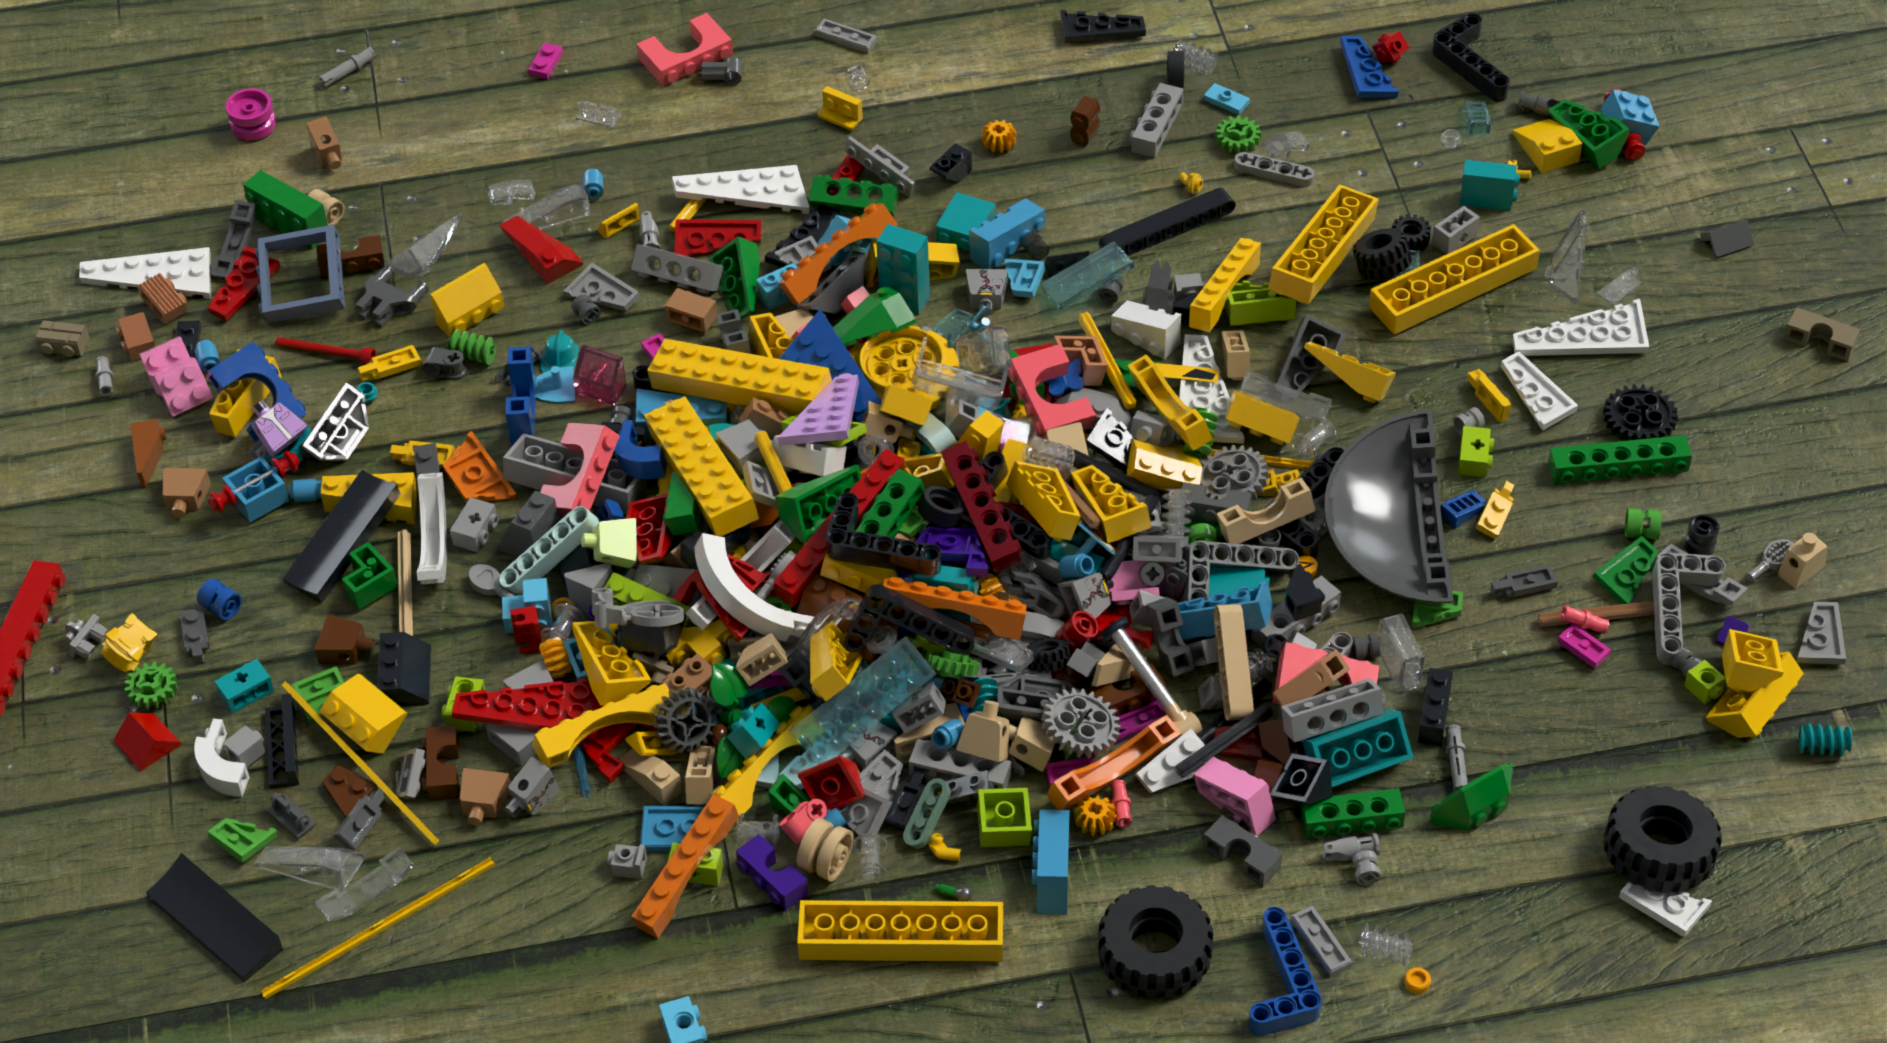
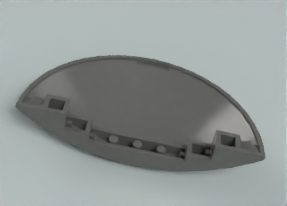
M1422 410L1402 414L1377 424L1360 435L1348 446L1336 462L1327 483L1325 517L1331 539L1344 560L1364 579L1391 594L1406 599L1437 604L1453 603L1450 568L1445 553L1437 484L1436 445L1432 410Z

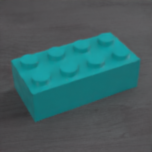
M887 224L876 241L879 289L889 287L899 292L910 311L919 315L930 299L928 236Z
M1388 708L1383 710L1384 714L1331 730L1325 734L1309 737L1302 741L1305 754L1309 757L1326 759L1330 762L1332 787L1414 758L1401 711Z

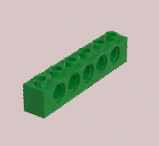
M1686 435L1550 448L1548 465L1553 483H1569L1689 471L1692 454Z

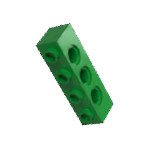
M819 175V177L813 176L809 203L814 208L822 205L835 210L864 214V209L872 203L884 204L892 217L895 218L899 194L897 187L889 183L876 185L866 180L853 182L849 178H840L839 180L832 179L827 175ZM832 189L838 190V193L834 196L828 194ZM852 192L859 193L857 198L849 197ZM873 195L880 196V199L877 201L870 200Z
M898 468L896 473L888 479L883 492L876 496L870 511L863 515L861 524L855 531L870 534L876 532V535L894 538L925 491L922 479Z
M1398 788L1336 795L1311 804L1301 803L1300 815L1305 837L1321 838L1328 835H1346L1354 832H1371L1380 829L1392 830L1403 827L1405 809L1400 789Z

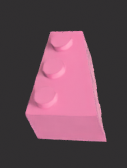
M1212 757L1194 773L1198 792L1221 810L1226 807L1235 814L1233 819L1238 823L1244 821L1252 827L1251 833L1258 836L1276 820L1269 786L1263 779H1258L1246 771L1239 770L1215 757Z

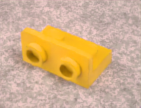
M828 86L823 89V107L817 112V116L848 130H853L863 119L862 100Z

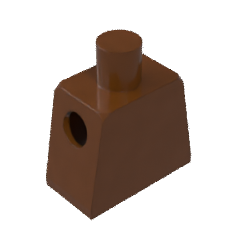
M328 614L314 649L318 664H355L361 652L373 653L375 639L365 637L362 624Z

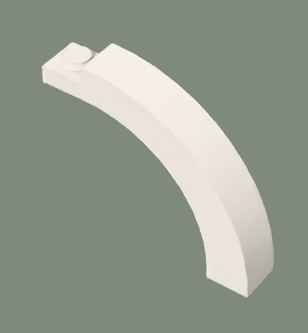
M442 472L419 474L417 481L421 518V556L417 569V580L421 584L444 583L447 566V529Z
M780 520L741 560L754 565L753 569L762 572L796 536ZM704 596L685 613L702 630L718 616Z
M705 533L701 534L695 545V557L699 572L712 596L730 615L742 624L765 636L772 633L777 640L786 642L790 635L809 638L816 626V617L785 611L760 599L741 582L734 572L727 557L725 538Z

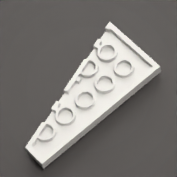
M797 165L672 176V185L675 196L678 198L694 200L710 198L716 199L717 203H724V200L734 201L735 205L764 209L773 206L781 207L782 211L790 212V209L802 210L803 214H809L810 207Z
M206 247L80 262L79 278L82 284L99 286L114 284L124 289H128L129 286L138 287L139 290V284L161 273L165 279L167 277L171 279L176 292L184 293L185 296L190 297L193 294L203 295L204 298L211 299V276L209 274L211 271L210 248Z
M1640 299L1633 300L1632 304L1625 306L1623 304L1614 305V309L1607 311L1600 309L1571 317L1569 321L1564 323L1559 321L1553 322L1551 326L1546 328L1535 327L1517 332L1512 337L1514 354L1519 351L1524 356L1648 353L1649 342Z
M1185 334L1182 365L1219 370L1207 336ZM1220 370L1217 383L1181 379L1179 398L1189 408H1205L1218 415V421L1215 422L1217 427L1213 430L1215 432V436L1212 438L1213 441L1244 444L1243 433L1239 428L1229 425V420L1225 418L1230 397L1225 383L1221 379ZM1176 432V439L1183 440Z

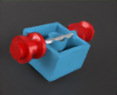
M1612 89L1604 95V103L1600 107L1603 116L1617 118L1629 128L1630 133L1622 148L1625 150L1624 154L1628 160H1638L1646 152L1643 144L1649 142L1660 127L1649 98L1643 95L1630 94L1620 89Z
M285 451L283 453L284 458L280 460L273 458L270 460L271 467L261 456L222 477L224 483L222 492L218 494L214 492L209 493L210 498L207 501L213 511L217 510L219 513L224 512V506L231 504L236 506L249 522H252L289 501L285 482L282 479L286 477L285 472L289 470L293 472L298 471V465H300L298 457L295 453Z

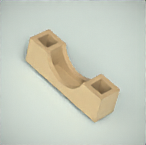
M1299 478L1280 486L1276 499L1262 510L1250 512L1243 510L1239 505H1235L1216 514L1221 534L1227 543L1240 544L1300 517H1304L1314 512L1315 507L1311 490L1303 479Z

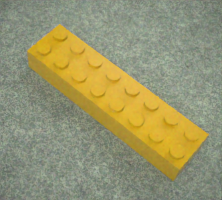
M1339 184L1273 266L1268 289L1279 295H1285L1309 305L1353 248L1354 244L1357 243L1356 241L1361 238L1374 221L1379 199Z
M1515 224L1510 225L1372 288L1370 291L1369 308L1393 334H1397L1537 269L1540 250Z
M664 339L647 370L652 389L747 406L754 397L758 400H764L770 406L778 410H784L792 415H800L832 381L830 370L826 367Z
M685 396L644 415L652 438L657 445H662L666 460L694 497L700 513L715 536L721 537L759 519L752 496Z
M800 900L797 943L799 960L1003 962V902Z

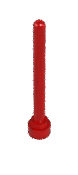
M281 337L275 340L278 346L358 359L363 365H367L377 355L374 348L368 347L359 351Z

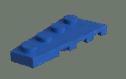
M1341 36L1340 45L1357 97L1397 98L1399 94L1398 89L1391 85L1389 76L1387 74L1384 75L1380 63L1372 58L1373 53L1362 37Z

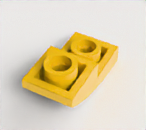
M1296 469L1277 475L1274 470H1269V479H1266L1268 485L1262 486L1264 492H1256V495L1277 496L1280 486L1292 482L1300 476L1299 470Z

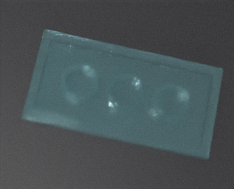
M1113 241L1040 283V286L1059 310H1062L1132 270L1135 266L1133 261Z

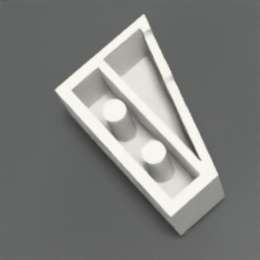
M1127 300L1111 315V331L1165 360L1180 345L1181 314H1166L1163 309H1158L1157 311L1150 310L1147 305Z
M779 435L774 436L773 447L785 470H792L793 468L799 470L800 473L815 474L823 477L844 469L846 446L837 448L821 442L779 446Z

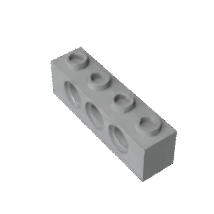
M1160 83L1157 89L1152 91L1150 103H1146L1143 116L1138 118L1136 130H1132L1130 134L1131 152L1153 158L1156 157L1183 105V88Z
M637 244L631 270L638 271L637 275L650 278L653 275L658 277L657 281L670 284L671 280L678 282L677 286L689 289L690 286L697 287V292L709 294L710 291H718L723 266L655 247ZM656 259H658L660 262V267L658 270L654 268V262ZM676 264L680 268V272L677 276L674 273V267ZM695 270H698L700 274L697 281L693 277Z
M1321 575L1313 581L1316 588H1319L1324 596L1321 613L1295 621L1285 606L1284 601L1272 609L1265 628L1259 631H1251V639L1262 647L1265 637L1271 634H1281L1288 642L1297 632L1303 635L1311 626L1318 625L1324 617L1338 610L1341 592Z
M1371 678L1281 706L1284 732L1293 742L1304 741L1309 737L1325 734L1331 730L1384 714L1381 688Z
M917 739L909 760V776H913L915 769L925 771L924 778L928 781L936 778L948 781L988 770V783L992 782L994 789L1007 788L1011 778V761L1005 759L996 762L957 751L955 746L948 749H939L930 740Z

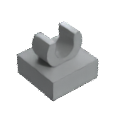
M1210 676L1198 688L1201 708L1210 710L1215 704L1223 706L1219 678Z

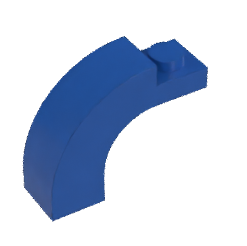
M632 420L623 421L622 429L618 432L620 437L614 449L619 467L626 474L636 478H664L667 460L662 445L650 447L636 446L638 436Z

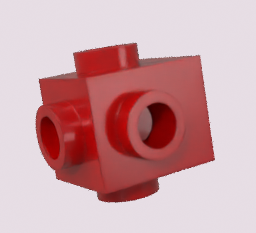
M1400 30L1390 34L1387 32L1377 38L1378 42L1372 46L1381 64L1389 61L1391 64L1397 62L1402 58L1401 54L1410 48Z

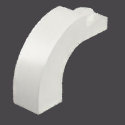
M213 719L210 728L206 729L205 738L196 737L194 752L199 770L205 782L214 790L230 796L243 797L250 778L246 764L227 761L219 756L227 732L223 720Z

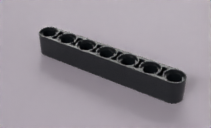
M1216 188L1107 233L1100 238L1098 246L1110 261L1115 262L1224 217L1235 209L1236 202L1223 188Z

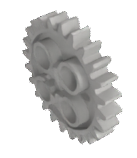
M1232 445L1231 450L1223 447V452L1220 453L1214 450L1215 456L1207 455L1208 461L1200 462L1202 465L1200 485L1206 486V496L1210 499L1218 500L1226 497L1229 489L1252 493L1251 497L1257 499L1256 492L1263 493L1262 486L1268 485L1266 480L1269 479L1267 463L1264 456L1260 457L1259 451L1253 452L1252 447L1246 451L1244 445L1239 450H1236L1235 445Z
M1072 688L1070 694L1064 689L1061 695L1056 692L1053 698H1049L1042 712L1041 720L1044 721L1042 729H1047L1046 737L1053 736L1051 743L1056 744L1059 742V750L1066 747L1068 748L1069 755L1075 751L1079 758L1082 753H1085L1087 758H1090L1092 752L1099 757L1101 751L1106 754L1109 748H1113L1120 734L1121 725L1118 724L1120 717L1114 716L1116 709H1108L1111 704L1110 702L1102 703V696L1096 699L1094 698V692L1086 695L1084 689L1077 693ZM1088 711H1091V712L1088 714L1087 719H1084V716L1087 714V712H1088ZM1079 726L1076 733L1074 735H1071V733L1074 732L1075 727Z

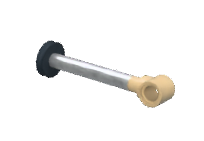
M1127 616L1121 617L1106 627L1098 637L1102 636L1104 638L1102 642L1113 638L1164 712L1181 732L1180 737L1189 729H1192L1196 735L1202 731L1199 719L1192 712L1182 711L1126 633L1125 629L1131 624V621L1128 622L1126 620Z

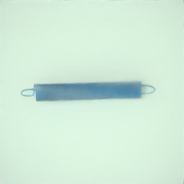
M580 746L577 750L578 756H576V749L575 751L573 750L581 795L585 797L587 796L586 790L589 788L588 795L591 791L583 751ZM581 763H582V771H583L584 790H583L582 777H581Z

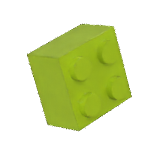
M1028 788L978 789L977 815L980 847L1030 846L1032 826Z

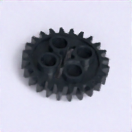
M1633 384L1632 389L1625 385L1623 391L1616 389L1615 394L1610 393L1609 399H1606L1603 421L1607 422L1606 428H1612V435L1619 433L1620 440L1624 437L1627 438V441L1666 437V435L1671 436L1672 430H1675L1678 420V408L1674 407V401H1668L1669 395L1661 396L1662 390L1654 392L1653 386L1648 390L1645 389L1644 384L1641 385V388H1637Z

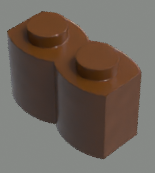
M1084 96L1072 111L1070 120L1073 127L1070 130V136L1073 142L1087 146L1100 127V120L1098 118L1100 104L1098 100Z

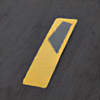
M1155 364L1163 377L1218 382V369Z

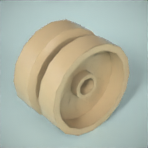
M822 818L815 819L801 841L796 860L797 867L810 874L816 871L820 878L829 882L834 881L844 869L850 856L854 840L853 832L841 826L834 828L831 822Z

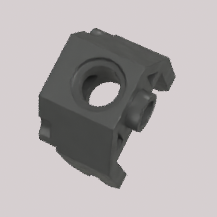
M1159 260L1151 266L1147 297H1143L1142 304L1149 306L1150 310L1157 311L1158 309H1163L1166 314L1173 315V305L1176 301L1174 291H1172L1171 268L1167 261L1163 268H1160Z

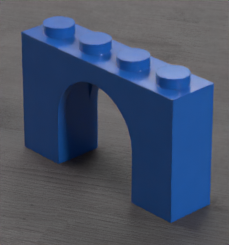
M251 342L211 368L206 374V377L218 393H221L242 379L251 378L259 380L269 388L272 394V407L277 403H281L301 420L307 414L303 403L295 399L289 384L281 380L278 376L277 368L267 361L263 349L259 345L256 346L254 342ZM253 422L246 431L256 443L259 437L253 428Z
M531 346L508 348V370L512 397L506 398V419L511 447L523 433L535 436L537 382Z

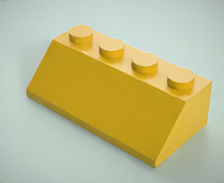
M1781 652L1779 654L1783 668L1782 677L1752 692H1738L1729 687L1705 718L1708 722L1737 738L1756 737L1762 732L1766 722L1774 716L1776 709L1785 702L1786 696L1798 685V681L1804 673L1790 652Z

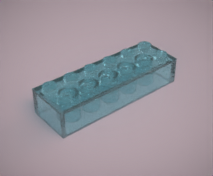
M905 636L852 679L848 686L827 702H824L790 732L815 763L819 765L838 756L936 675V672Z

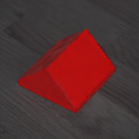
M129 712L113 739L114 743L140 771L181 745V742L152 713Z
M842 755L804 770L797 775L811 800H822L827 810L838 809L864 798L857 764Z

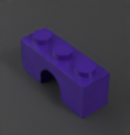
M756 835L736 850L737 868L741 873H747L758 889L766 891L770 900L775 905L779 904L786 911L809 894L807 879L791 864L781 871L769 869L776 864L775 849L761 835Z

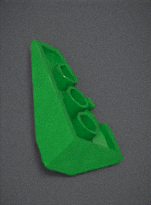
M1566 99L1548 110L1557 123L1573 130L1582 142L1581 152L1598 169L1618 157L1630 133L1629 128L1617 118H1607L1602 116L1601 112H1591L1586 110L1585 106Z
M737 237L709 256V260L711 263L723 266L719 283L721 287L719 289L722 294H725L730 311L738 309L742 320L754 312L757 289L756 279H758L760 259L756 243Z
M882 287L863 300L833 329L846 347L856 344L859 338L870 337L874 339L878 337L877 333L890 330V333L900 331L915 324L916 319L899 292L889 287Z
M853 465L792 487L775 496L780 519L801 542L809 541L834 511L839 495L849 493L860 480L861 472L859 465Z

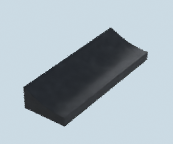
M361 470L282 578L283 582L322 604L350 566L349 553L368 541L401 495L397 484L385 481Z
M182 853L160 880L146 891L148 899L243 982H246L283 951L280 938L276 933Z

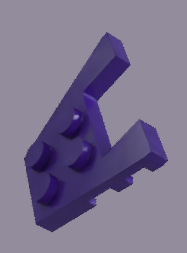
M928 527L916 540L917 542L937 545L942 551V561L967 562L966 576L988 577V565L985 563V556L981 551V544L976 529ZM895 570V573H908Z

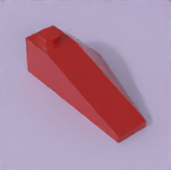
M669 493L629 503L626 519L636 518V546L640 564L663 559L676 536H672L669 527H666L663 521V514L666 513L667 509L666 498L669 496Z

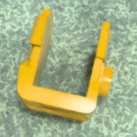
M133 613L129 615L125 623L118 629L115 627L106 633V641L102 643V655L109 663L124 673L135 670L142 655L152 648L158 636L155 631H152L137 619V616Z

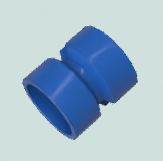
M209 579L199 589L197 602L207 610L212 611L219 618L229 620L239 611L242 605V597L217 579Z

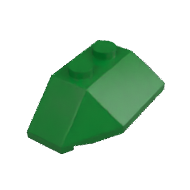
M1511 762L1494 768L1447 796L1441 803L1432 806L1430 822L1433 825L1469 830L1475 826H1481L1488 818L1495 814H1502L1507 809L1513 772Z

